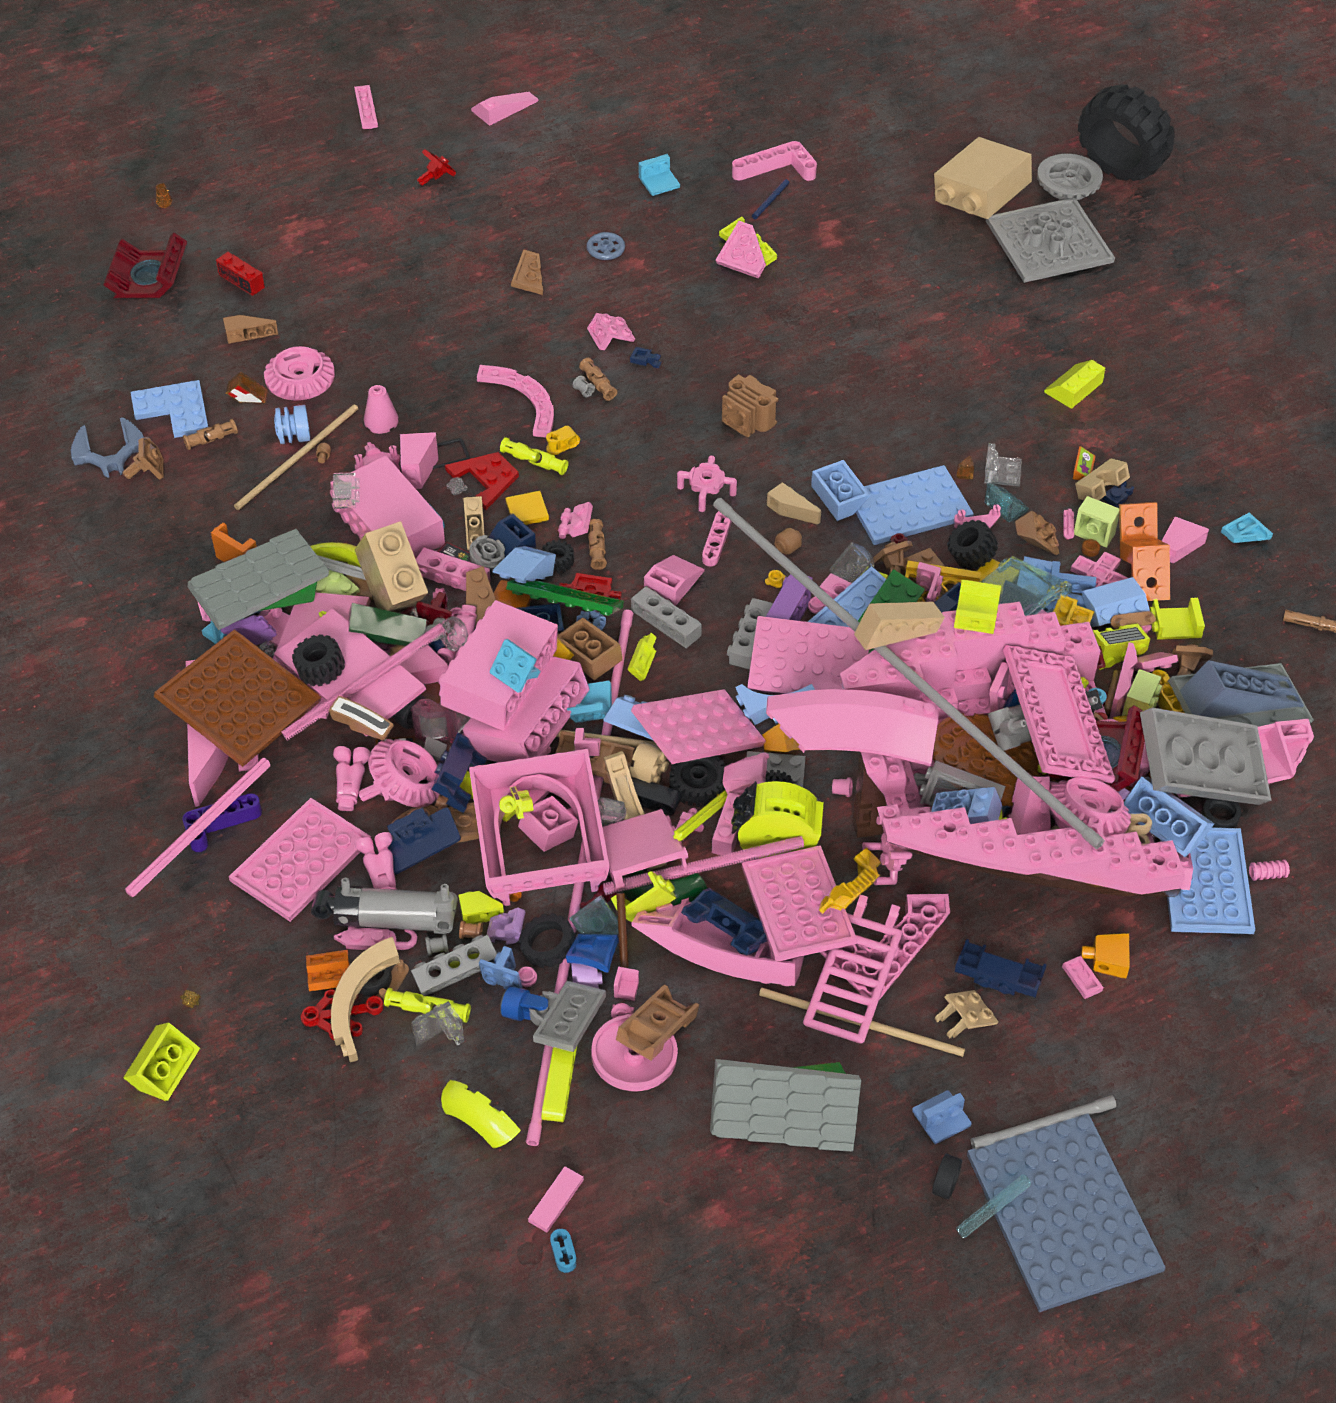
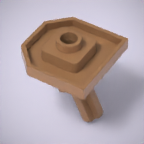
M149 437L139 439V453L133 457L135 462L123 471L124 476L127 479H131L142 469L144 472L150 470L159 480L164 478V462L159 448Z
M904 541L898 544L891 542L885 545V548L870 560L871 564L874 565L883 561L886 568L889 569V575L893 569L900 573V569L904 566L903 553L913 546L912 542Z
M1194 644L1187 646L1176 645L1171 654L1177 655L1180 670L1176 676L1192 674L1198 662L1208 661L1212 658L1213 650L1206 647H1198V645Z

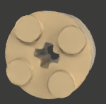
M643 742L635 750L632 757L634 767L630 766L629 772L631 777L648 783L659 784L662 772H666L669 761H666L667 757L658 746Z

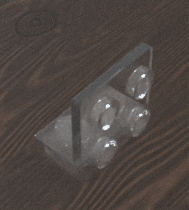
M988 443L984 483L1020 486L1022 460L998 457V451H995V444Z
M449 1001L437 1005L426 1014L417 1016L411 1022L414 1041L417 1046L444 1031L448 1039H453L457 1046L465 1042L462 1020Z

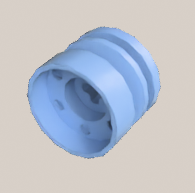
M306 405L294 406L293 414H290L288 408L284 407L285 415H281L280 408H275V430L280 444H285L284 436H288L289 443H292L293 435L297 436L299 442L310 441Z

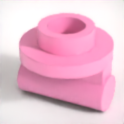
M625 1003L613 1004L611 1011L612 1019L622 1015L633 1014L634 1007H630Z

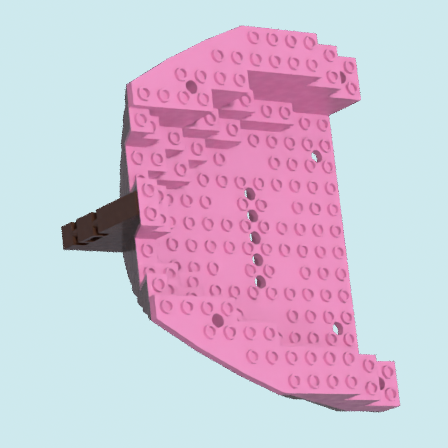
M1020 602L998 604L994 634L954 628L956 610L942 612L945 618L937 633L885 645L960 713H964L965 716H973L974 713L988 716V713H991L989 690L1001 663H1007L1003 652L1006 645L1071 656L1075 660L1080 677H1085L1089 681L1085 688L1088 692L1090 689L1096 688L1094 677L1100 649L1090 623L1060 626L1055 612L1025 616ZM873 650L840 673L841 685L845 690L881 692L936 705L876 650ZM1010 671L1008 677L1007 700L1012 694V692L1015 690V686ZM938 707L939 724L949 716ZM1104 707L1094 711V713L1103 712L1106 714ZM860 752L856 784L857 794H855L854 803L855 812L853 813L852 821L857 838L884 833L887 842L897 845L902 849L979 872L1054 888L1119 896L1176 897L1181 890L1185 871L1173 840L1154 843L1153 837L1149 832L1146 835L1149 838L1150 844L1141 845L1143 842L1139 840L1137 832L1104 836L1100 823L1087 825L1105 840L1099 849H1095L1073 827L1017 835L1012 818H1008V815L1012 813L1013 806H1008L1010 811L1005 816L1007 819L970 824L965 807L931 812V805L920 803L922 795H919L922 786L916 785L914 774H926L929 768L928 765L886 755ZM932 758L930 767L933 768L935 763ZM934 787L933 793L959 791V789ZM877 817H880L882 825L877 824Z

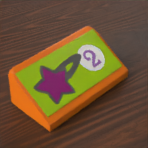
M1079 446L1073 479L1081 480L1093 471L1095 455Z

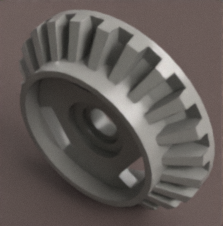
M1058 154L1048 157L1041 162L1037 172V180L1040 186H1044V189L1052 196L1061 200L1074 197L1076 200H1080L1089 196V194H1094L1096 190H1099L1103 179L1102 170L1094 161L1076 154Z

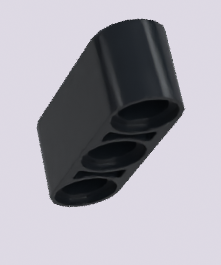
M631 777L642 807L654 811L662 809L666 815H673L682 799V795L677 790Z

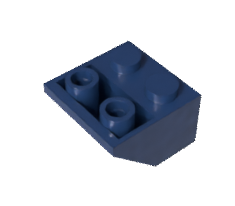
M513 513L500 520L488 537L495 541L498 539L503 544L505 557L515 547L527 546L536 549L535 533Z

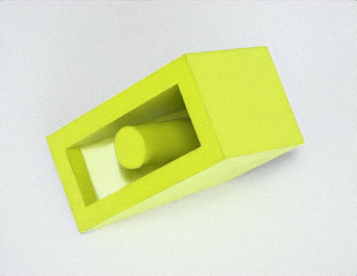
M480 891L466 892L459 895L462 919L466 923L478 924L479 922H489L491 917L504 913L502 903Z

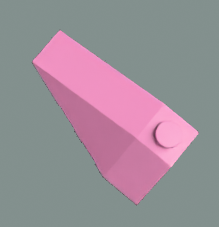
M530 92L496 96L471 108V111L490 126L538 102V98Z

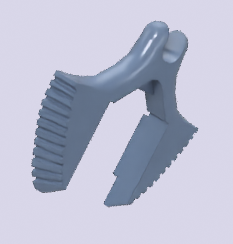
M120 418L126 446H123L117 454L103 457L94 452L91 453L84 425L76 433L71 446V456L74 465L91 463L101 468L103 475L107 478H110L109 473L113 470L119 471L120 475H122L125 461L132 454L139 452L138 440L144 438L143 434L131 421L129 422L126 418Z

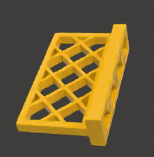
M907 561L905 577L908 579L909 577H917L919 562ZM933 565L941 568V576H943L941 585L945 593L948 591L945 587L948 583L956 585L958 582L961 583L962 580L980 582L981 572ZM929 591L921 595L922 601L917 602H926L923 598L928 596Z

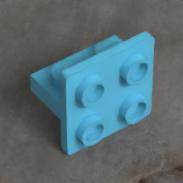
M505 639L489 672L519 693L522 692L526 681L538 678L541 671L534 666L536 662L535 657L509 639Z

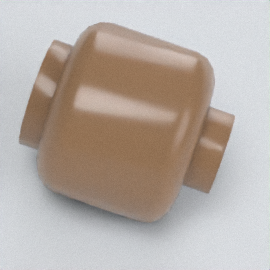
M787 528L777 534L775 547L783 554H791L801 547L802 536L799 531Z

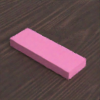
M564 1167L529 1216L528 1222L548 1232L583 1182V1176Z

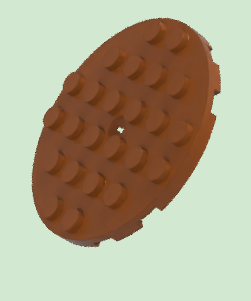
M974 713L973 716H965L997 745L987 715ZM947 717L937 725L932 755L934 763L939 761L1006 786L1001 798L1002 806H1013L1012 799L1017 777L952 718ZM1031 741L1004 751L1032 777H1045V775L1037 771L1039 761ZM950 782L959 790H968L966 787Z

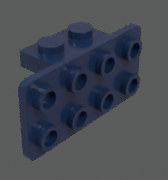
M422 807L387 826L393 837V841L388 849L393 854L395 875L461 840V835L452 813L447 807L432 815H429Z

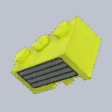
M1138 623L1120 626L1116 630L1112 628H1106L1103 632L1093 630L1097 644L1102 649L1105 668H1110L1114 664L1124 661L1129 642L1134 644L1137 655H1142L1148 650L1150 638Z

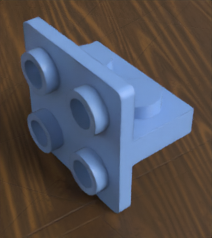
M504 946L502 951L497 953L494 963L480 959L479 967L486 983L493 986L498 984L503 986L504 989L510 986L523 989L519 973L514 971L516 963L512 948Z
M947 1090L912 1109V1112L934 1144L971 1126V1121L963 1111L965 1099L961 1093L952 1096L950 1091Z

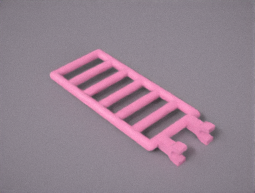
M861 894L854 914L847 913L853 924L893 936L890 945L856 935L857 944L887 953L884 962L882 963L839 948L829 950L803 1020V1024L807 1027L859 1044L865 1041L902 936V931L894 928L899 916L900 907L892 904L885 925L862 918L867 907L868 897ZM839 957L880 970L878 979L874 980L834 967L835 958ZM829 974L874 988L871 998L826 984ZM826 992L868 1006L866 1013L863 1016L820 1002L822 993ZM816 1010L860 1023L861 1027L858 1034L813 1020Z

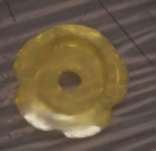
M185 990L183 995H180V998L183 1000L182 1004L194 1008V1005L200 1004L199 999L201 996L192 991Z

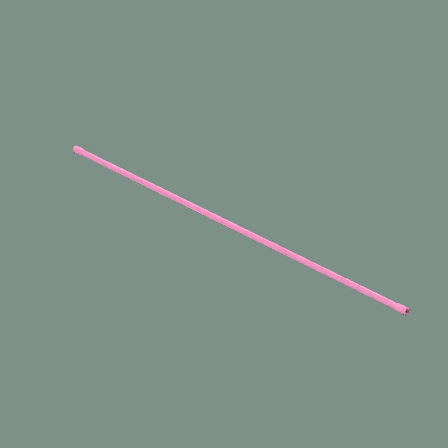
M624 610L622 613L618 643L621 646L623 660L613 667L611 678L612 705L616 698H618L629 631L634 614L631 610ZM604 721L601 735L611 736L613 725ZM594 775L593 779L599 805L603 777ZM583 841L581 843L578 864L586 863ZM585 882L574 883L568 921L574 933H576ZM566 958L562 960L563 963L559 964L554 991L557 994L560 993L568 978L570 963H567ZM547 1045L544 1046L532 1118L526 1143L531 1146L539 1145L542 1130V1108L553 1047Z

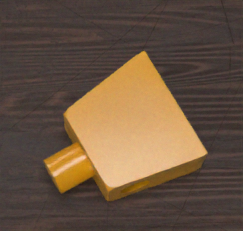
M1129 934L1095 936L1093 947H1081V957L1093 959V970L1095 972L1127 978L1130 967Z

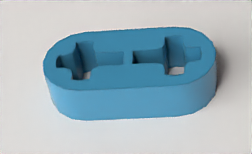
M557 1229L550 1236L551 1248L557 1268L561 1272L569 1273L577 1265L575 1250L569 1232L564 1229ZM558 1237H562V1240H564V1247L562 1248L557 1241ZM563 1254L567 1255L570 1264L565 1265Z

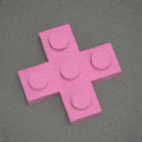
M1104 552L1097 562L1080 555L1070 570L1077 575L1096 577L1095 587L1128 578L1115 572L1120 565L1121 559L1107 552Z

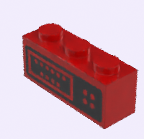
M226 252L216 259L219 275L250 295L254 296L265 288L262 272L232 253Z

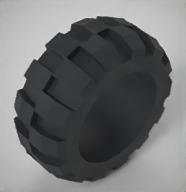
M1118 84L1099 91L1083 108L1078 123L1079 140L1082 148H1086L1087 156L1090 160L1096 162L1101 167V170L1108 175L1112 173L1116 175L1117 179L1124 181L1129 179L1132 181L1141 180L1153 175L1169 158L1174 145V127L1170 126L1171 118L1166 110H1162L1159 106L1160 102L1153 96L1149 97L1144 93L1145 90L1136 86L1129 88L1127 84ZM1113 121L1129 129L1136 137L1139 145L1130 142L1122 136Z

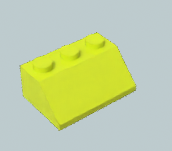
M1093 360L1075 364L1047 387L1044 393L1072 409L1103 383L1105 367Z
M172 1024L157 1025L123 1078L139 1091L168 1101L200 1047Z

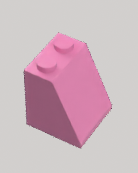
M436 432L400 434L402 474L415 489H422L433 470V466L438 461Z

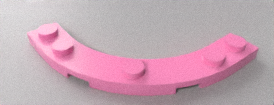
M480 365L477 382L496 383L512 387L522 392L532 402L536 410L533 436L546 437L548 433L552 432L554 409L549 394L541 384L528 375L525 377L518 374L513 369Z

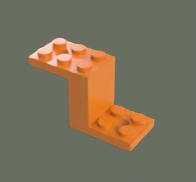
M1157 502L1119 504L1120 558L1131 564V577L1146 594L1147 601H1153L1154 599L1170 600V545L1158 539ZM1137 517H1142L1143 523L1140 526H1135L1134 520ZM1150 577L1155 579V584L1152 587L1146 585V581Z

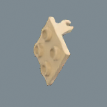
M975 990L946 994L945 999L949 1004L935 1017L938 1023L940 1020L943 1022L956 1010L961 1015L962 1019L954 1028L948 1031L947 1036L949 1039L952 1036L955 1038L965 1028L972 1029L998 1023L993 1012L985 1005Z

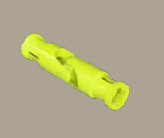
M507 437L500 444V452H507L520 460L526 459L531 464L547 470H555L560 475H564L568 469L567 460L562 461L547 452L531 449L520 442H512ZM540 453H541V454H542V460H541V462H540V463H535V462H537L538 460H540Z
M392 988L387 989L384 999L386 1007L392 1005L401 1007L402 1010L422 1012L423 1014L446 1019H461L466 1023L471 1011V1005L468 1003L462 1005L454 1003L453 1000L423 996L408 991L402 993L393 991ZM434 1004L438 1006V1010H432Z

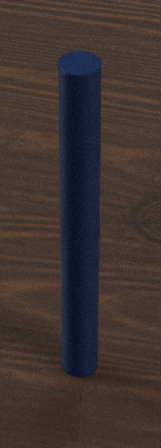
M784 179L752 214L753 219H757L788 186L789 181L787 179Z

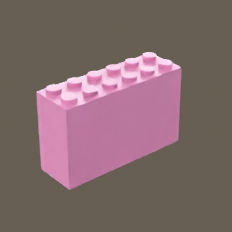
M387 456L330 482L333 509L336 513L339 512L343 521L350 525L352 532L359 536L360 541L365 533L401 521L415 559L423 548L435 550L445 544L442 518Z
M495 600L492 606H488L483 619L477 622L474 632L468 635L465 645L459 648L455 660L452 659L446 673H442L440 676L439 696L441 697V705L504 731L538 679L527 680L522 692L518 693L490 674L489 671L504 640L509 639L535 657L536 662L534 666L541 671L540 676L557 650L558 625Z
M552 656L504 731L471 718L465 724L463 731L465 736L469 738L473 748L486 757L487 760L495 762H507L542 756L570 718L571 711H568L567 708L576 707L577 704H580L590 690L581 664Z

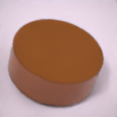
M1093 539L1085 540L1082 543L1081 551L1088 557L1097 556L1100 551V544Z

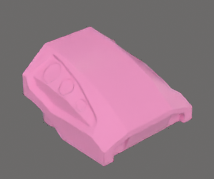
M759 753L724 767L723 785L727 795L728 793L742 795L745 789L750 787L755 781L757 784L764 783L769 754Z

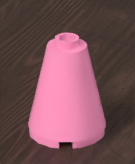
M375 385L368 392L364 424L373 433L382 434L390 432L391 428H396L398 425V414L385 387Z

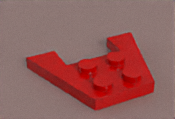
M499 452L445 465V470L454 479L470 472L486 488V490L475 495V497L482 496V507L485 510L519 477V472Z

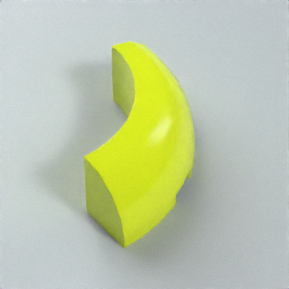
M327 542L310 546L316 555L361 567L355 553L357 546L340 542Z
M450 1080L443 1089L441 1102L444 1112L471 1126L492 1148L506 1144L521 1131L502 1110L499 1112L490 1106L491 1100L478 1091L474 1094L472 1091L467 1090L468 1086L466 1084Z

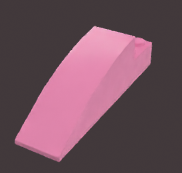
M195 660L186 661V667ZM187 724L189 785L195 807H198L222 773L229 756Z

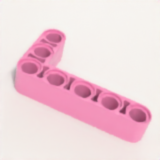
M792 141L734 160L732 162V178L744 180L792 164L803 179L811 181L816 178L817 163L800 142Z

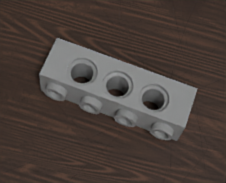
M646 586L631 598L632 612L686 649L701 637L702 624L697 619L686 614L684 610L673 605L669 600L661 597L656 591Z
M752 598L750 605H746L745 616L739 621V631H735L733 645H729L727 650L729 664L750 669L758 616L766 617L773 603Z
M477 936L467 945L460 944L454 947L452 952L438 954L433 958L434 960L428 963L421 962L415 965L411 972L421 995L428 996L481 971L479 967L480 959L494 963L497 953L489 936ZM471 952L479 953L476 959H470L468 955ZM456 960L460 962V965L457 968L449 967V964L452 961ZM438 969L441 971L438 977L430 976L432 970Z

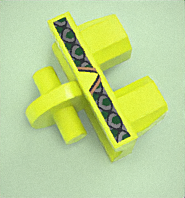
M516 786L510 787L512 796L506 795L499 801V807L503 812L511 813L515 811L518 819L524 818L523 812L534 811L533 801L529 796L528 790L517 791Z

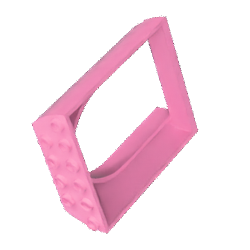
M588 749L469 767L485 882L489 893L494 899L498 898L502 901L503 905L509 906V894L586 881H590L591 892H596L599 889L598 885L605 881L608 876L609 861ZM516 786L517 791L530 790L532 788L542 789L554 793L565 800L578 818L586 863L506 875L500 839V827L505 812L500 809L499 801L506 795L512 796L510 787Z

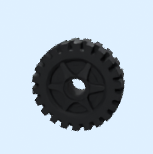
M717 755L715 757L711 756L675 763L670 769V788L677 790L682 795V803L685 804L688 801L689 806H692L693 803H696V807H700L701 803L706 806L709 801H712L725 790L723 774L724 767L726 766H724L723 760H720Z

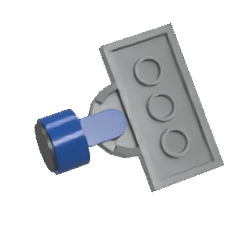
M566 981L559 994L542 991V995L538 996L530 994L529 990L510 986L503 993L500 1012L503 1017L517 1021L527 1019L539 1026L533 1035V1042L574 1052L606 998V990Z

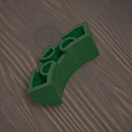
M640 870L634 872L631 876L636 878V875H640L641 877V874L645 873ZM695 873L684 878L669 880L675 888L673 893L676 896V899L670 903L675 906L681 904V900L689 898V902L694 901L703 890L708 889L702 877ZM647 883V886L642 884V887L637 885V888L632 886V889L628 890L627 888L623 893L634 901L655 886L653 883H650V885Z

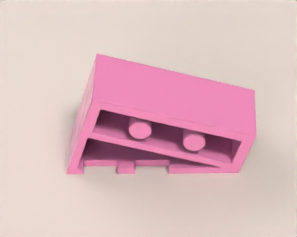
M1033 776L1035 780L1050 792V777ZM1017 778L1012 799L1014 805L1012 813L1008 815V818H1012L1017 835L1051 830L1049 805Z

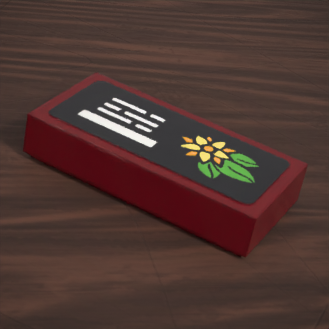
M447 541L437 551L470 562V552Z

